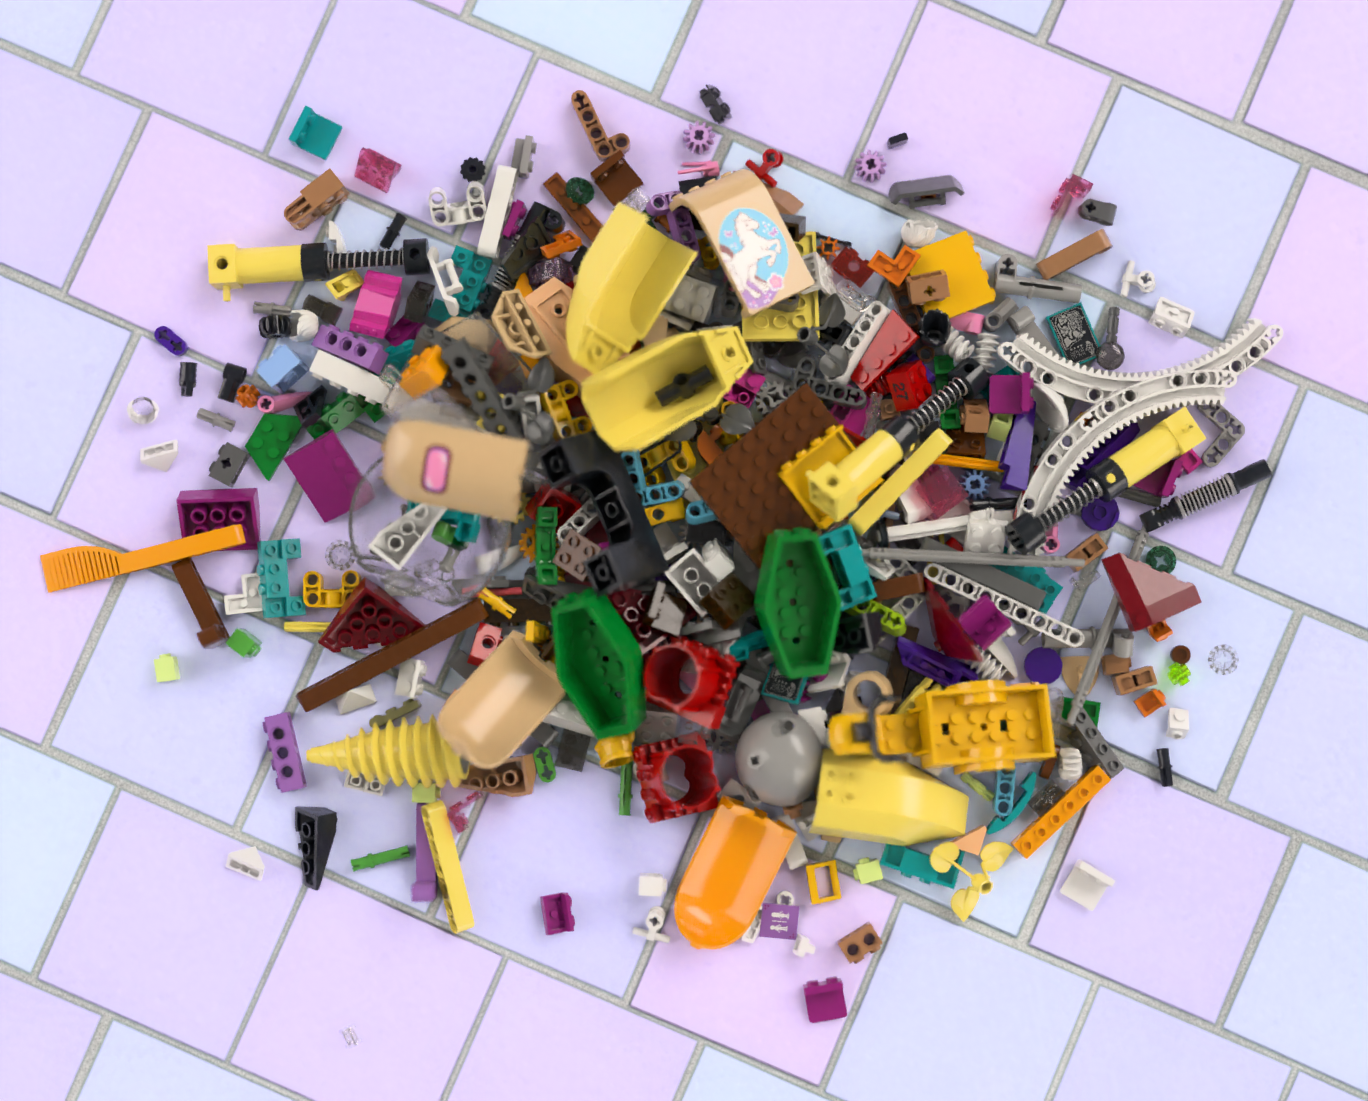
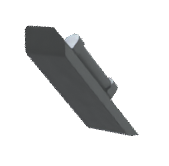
M945 175L896 182L890 187L888 196L894 205L902 198H908L909 209H915L916 207L930 205H946V192L955 191L962 196L965 191L954 176ZM939 193V197L914 200L916 196Z
M745 665L739 671L728 700H726L724 705L726 710L719 729H716L717 735L732 741L739 740L741 734L746 729L767 678L764 671L750 665Z

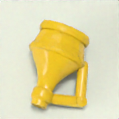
M635 730L632 733L598 740L594 749L600 757L599 764L601 768H615L633 761L632 743L635 739Z

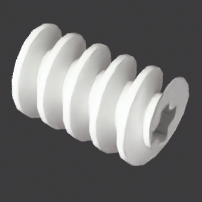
M951 326L950 337L939 348L948 353L951 358H954L955 362L960 363L972 354L975 347L974 345L969 346L970 341H964L963 335L958 337L959 332H953L954 327Z
M979 333L977 338L980 341L975 343L979 348L974 349L976 356L972 358L984 367L988 375H993L989 368H995V365L990 362L997 360L996 357L992 356V353H997L994 346H998L1000 343L995 341V339L1001 337L990 333Z
M978 649L984 661L981 663L972 661L970 668L972 669L977 666L976 674L983 672L982 679L988 677L989 680H999L1006 673L1007 669L1001 670V663L995 665L996 658L989 660L991 653L984 655L985 651Z

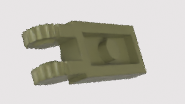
M408 699L402 703V707L396 709L395 706L386 710V715L384 716L376 715L371 717L369 725L373 728L376 722L381 727L386 725L389 719L394 721L422 707L419 699Z

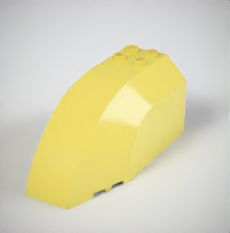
M618 202L581 263L567 315L566 339L570 357L593 374L617 362L620 356L632 349L631 346L638 340L641 341L647 335L698 254L696 251L668 238L646 223L649 217Z
M738 326L679 334L643 347L582 380L581 400L598 436L615 452L639 450L716 406L720 402L719 399L731 389V385L742 376L753 363V360ZM707 365L714 378L713 380L696 388L694 395L690 398L684 399L680 397L662 407L655 394L656 391L673 383V379L677 374H689Z
M823 748L818 800L814 822L809 829V833L898 846H910L964 836L969 797L908 762L882 763L873 755H837L832 749Z

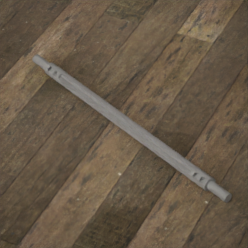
M1143 525L1141 530H1138L1128 556L1129 559L1134 561L1140 560L1149 537V533L1146 532ZM1115 593L1073 697L1072 708L1066 721L1068 725H1074L1079 709H1082L1121 609Z
M878 547L862 549V556L869 557V559L1054 568L1085 566V559L1065 558V556Z

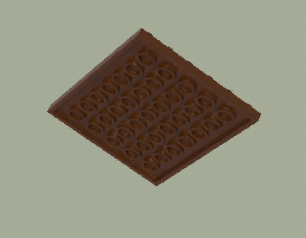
M804 383L688 482L759 570H761L767 534L774 533L776 529L793 531L792 528L795 527L810 528V531H812L817 526L778 475L782 471L781 467L786 462H793L797 458L795 455L798 452L810 448V443L817 437L822 438L826 435L825 431L830 426L839 425L807 383ZM842 428L841 430L844 432V434L847 436V438L850 440L853 446L857 448L855 443L851 440V438Z

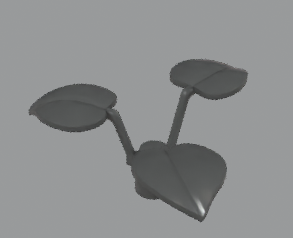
M832 294L820 306L819 325L822 326L800 328L797 332L799 341H787L780 352L774 356L778 362L788 368L797 369L799 360L803 357H808L806 352L809 348L807 345H815L825 352V355L821 357L819 362L820 371L827 377H838L845 374L849 364L846 350L839 345H833L828 351L817 343L818 334L815 332L817 330H824L827 326L836 328L844 321L846 311L838 294Z
M546 357L537 362L528 376V386L533 390L523 393L518 392L517 395L509 393L503 398L504 408L509 409L518 425L520 413H524L533 419L527 427L529 440L535 444L545 445L549 443L553 436L554 421L547 412L541 411L536 417L524 410L526 402L523 396L535 394L537 391L545 393L553 386L555 374Z
M737 403L727 407L726 414H719L718 410L712 407L703 413V417L697 416L693 418L702 422L706 421L709 425H716L720 421L722 430L732 435L745 434L755 426L749 409L743 404ZM692 419L664 435V439L666 441H687L695 435L696 423Z

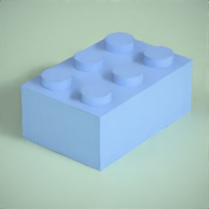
M285 344L278 346L272 352L273 355L269 359L266 358L258 365L259 368L256 370L280 394H284L310 369Z

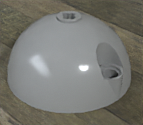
M776 711L765 714L748 725L741 734L735 752L736 771L752 801L763 802L771 806H794L807 799L819 782L822 767V748L819 738L811 725L795 713Z

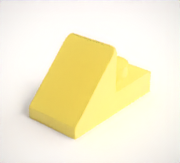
M351 269L326 282L325 285L337 300L345 301L350 293L362 287L364 280L356 270Z

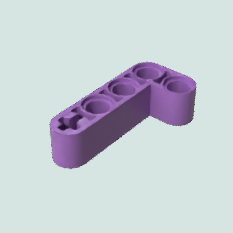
M669 191L655 194L646 205L647 213L651 216H667L673 240L688 248L690 247V249L698 253L690 267L693 266L700 258L701 251L689 209L684 205H680L675 211L671 212L668 206L672 202L671 199L682 192ZM653 202L658 203L660 208L654 206ZM676 217L681 218L683 223H680ZM681 235L686 236L688 241H685Z

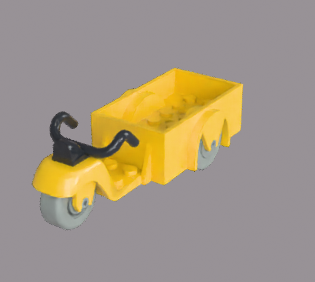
M1004 680L958 683L946 687L945 690L926 691L914 697V709L907 710V714L878 715L875 714V711L882 703H901L902 697L899 695H881L870 702L868 712L834 716L829 723V728L825 730L826 746L831 748L837 755L870 754L882 763H907L908 756L899 754L911 753L912 757H920L921 769L953 767L954 775L971 771L980 773L1004 769L1007 772L1015 770V763L1040 762L1056 756L1047 684L1006 686V681ZM1000 720H1006L1007 731L1001 732ZM941 724H948L949 735L942 734Z

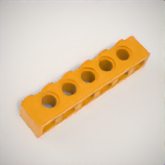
M1098 765L1092 766L1010 844L1025 859L1029 858L1111 779Z

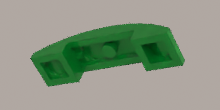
M938 355L933 358L936 395H938V390L943 391V386H949L947 375L954 368L953 358L949 355ZM957 401L949 409H946L945 413L940 415L941 430L961 428Z
M537 507L535 526L537 585H557V565L552 562L555 557L557 507Z

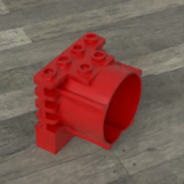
M670 635V645L653 647V653L645 665L644 685L647 692L645 693L646 701L706 728L719 729L726 707L723 705L725 700H728L729 696L727 693L729 689H732L733 685L731 682L736 677L735 670L740 666V662L735 661L736 657L732 655L719 654L720 650L716 648H706L699 641L687 640V636L678 635L675 637ZM692 658L697 669V682L693 693L685 694L681 690L679 676L685 662Z
M704 732L683 735L633 748V760L637 764L638 769L636 776L642 788L640 795L646 807L644 814L649 823H657L717 808L719 802L716 792H719L721 788L718 786L717 777L712 772L714 767L713 752L707 750ZM670 755L679 757L684 761V777L689 782L688 792L676 801H672L667 796L661 781L663 765Z

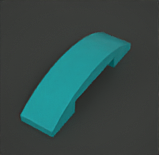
M763 630L752 632L737 640L729 647V655L736 657L735 661H741L749 658V652L769 647ZM798 637L793 638V644H797L799 642Z
M1030 771L1019 786L1025 791L1013 805L1012 812L1004 816L1002 820L995 816L986 827V834L990 835L1002 830L1020 815L1029 802L1035 787L1037 774L1034 771Z

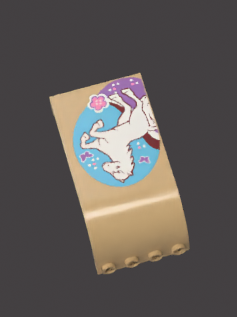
M740 169L733 173L731 171L726 172L718 180L713 178L704 183L705 185L699 187V185L689 190V193L684 195L683 193L677 194L672 198L673 201L668 206L671 212H673L680 205H684L697 217L744 308L740 313L746 319L810 288L815 283L764 184L750 170Z

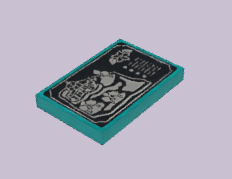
M1081 302L1045 317L1060 354L1066 360H1072V363H1079L1081 365L1104 355Z
M773 662L761 694L765 697L799 705L808 677L789 679L778 673L775 662Z

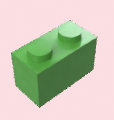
M237 628L225 644L243 658H251L258 655L262 649L260 646L263 642L246 629Z

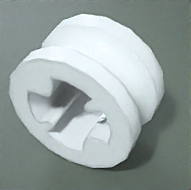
M785 890L778 893L776 897L778 904H781L780 900L782 898L780 897L782 895H789L791 898L788 899L790 901L789 904L782 903V905H793L794 897L789 891Z

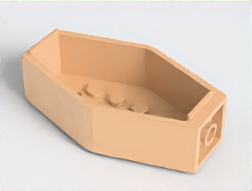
M553 277L526 296L524 300L552 351L551 355L545 357L548 358L554 370L555 381L558 383L567 380L576 382L579 389L576 396L581 398L582 380L590 377L593 373L573 361L570 357L566 339V323L573 289ZM557 308L561 309V310H562V313H561V314H557V313L555 312V309H557ZM625 352L617 360L619 361L620 359L630 355L629 352Z

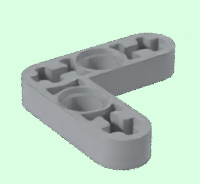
M1197 405L1198 410L1222 431L1201 456L1202 464L1211 468L1218 465L1245 433V426L1222 405H1209L1212 409L1218 408V410L1213 412L1212 416L1210 415L1212 412L1210 408L1204 409V405ZM1222 412L1226 415L1224 423L1217 421V413ZM1230 420H1232L1233 422H1231L1230 425L1233 427L1238 426L1239 434H1233V428H1231L1230 426H1227L1225 428L1224 426L1228 424ZM1221 439H1225L1228 442V447L1225 450L1220 449L1218 446V442ZM1215 450L1219 452L1213 458L1215 462H1207L1209 459L1207 455H1212Z

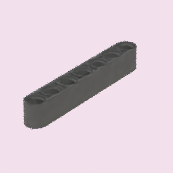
M924 537L919 550L957 551L929 537ZM933 562L1039 611L1046 596L1045 591L987 564Z
M459 648L447 664L467 680L477 670L478 666L467 663L469 655ZM541 722L530 735L548 749L560 733L550 724Z

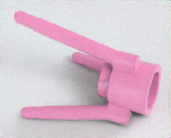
M711 160L705 162H683L682 166L702 167L684 169L677 172L678 174H687L703 171L704 177L720 176L717 161L711 162Z

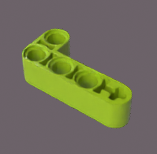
M868 600L843 610L852 616L864 612H879V614L884 615L881 618L884 632L900 637L906 631L905 619L901 614L873 600ZM862 606L867 607L866 610H859V608Z

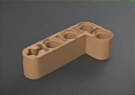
M583 90L575 91L571 96L572 106L598 160L605 162L619 150L623 154L627 153L630 149L629 137L624 133H619L608 138L586 92ZM578 98L583 100L585 108L582 109L580 103L577 102ZM587 114H591L593 116V119L591 121H585L583 117ZM594 131H599L601 136L593 138L591 134ZM619 140H624L627 144L621 148L616 143ZM602 148L609 149V153L605 156L601 155L599 151Z
M1100 229L1038 262L1036 266L1043 280H1050L1083 261L1111 249L1113 245L1106 231Z

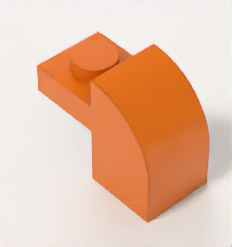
M716 424L710 430V435L703 430L698 438L697 450L707 465L723 453L721 448L715 443L721 437L723 431L719 424Z

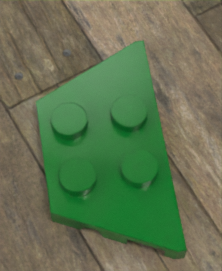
M264 414L245 445V448L268 481H271L303 427L296 415Z

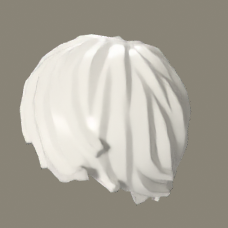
M908 219L901 228L902 239L910 247L922 248L930 244L934 239L938 225L934 221H929V219L926 221Z
M292 310L290 314L292 316L290 318L292 329L289 339L295 340L296 343L311 341L319 330L318 317L309 310Z

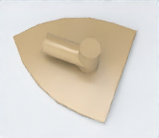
M1089 656L1061 657L1063 679L1074 695ZM1099 666L1097 668L1096 674L1094 676L1088 694L1091 692L1092 688L1096 683L1099 674Z

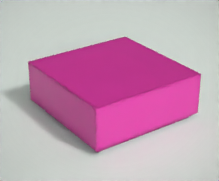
M1193 449L1177 458L1183 461L1181 467L1184 468L1183 470L1187 475L1203 463Z

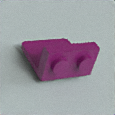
M1022 372L1021 375L990 376L989 412L991 414H1028L1030 409H1033L1034 399L1030 397V389L1034 387V378H1030V372Z
M1178 459L1170 460L1132 486L1163 499L1169 497V495L1172 496L1176 489V485H1174L1176 478H1180L1184 469L1181 467L1183 461Z
M987 595L979 598L958 619L966 633L983 651L1013 625Z
M833 976L826 978V981L820 982L818 980H811L803 985L808 1018L811 1023L847 1016L841 978Z

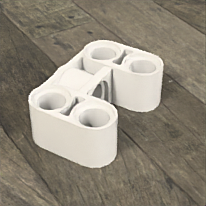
M478 181L470 182L466 191L467 201L454 203L447 202L446 192L443 188H432L429 192L428 202L433 223L438 227L483 220L487 212L483 185ZM477 188L480 190V194L472 195L470 190ZM434 194H440L442 196V200L435 201L432 198V196ZM481 207L484 211L481 214H476L473 209ZM442 212L446 218L440 220L435 215Z

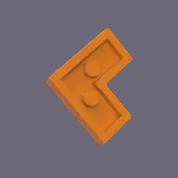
M568 230L552 236L554 242L542 246L540 249L542 255L547 259H555L566 251H576L583 244L579 236Z
M904 245L894 260L880 250H877L867 267L899 288L921 255Z

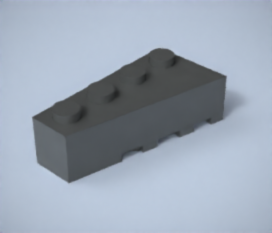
M734 540V569L732 572L755 596L760 570ZM754 605L740 619L756 616Z

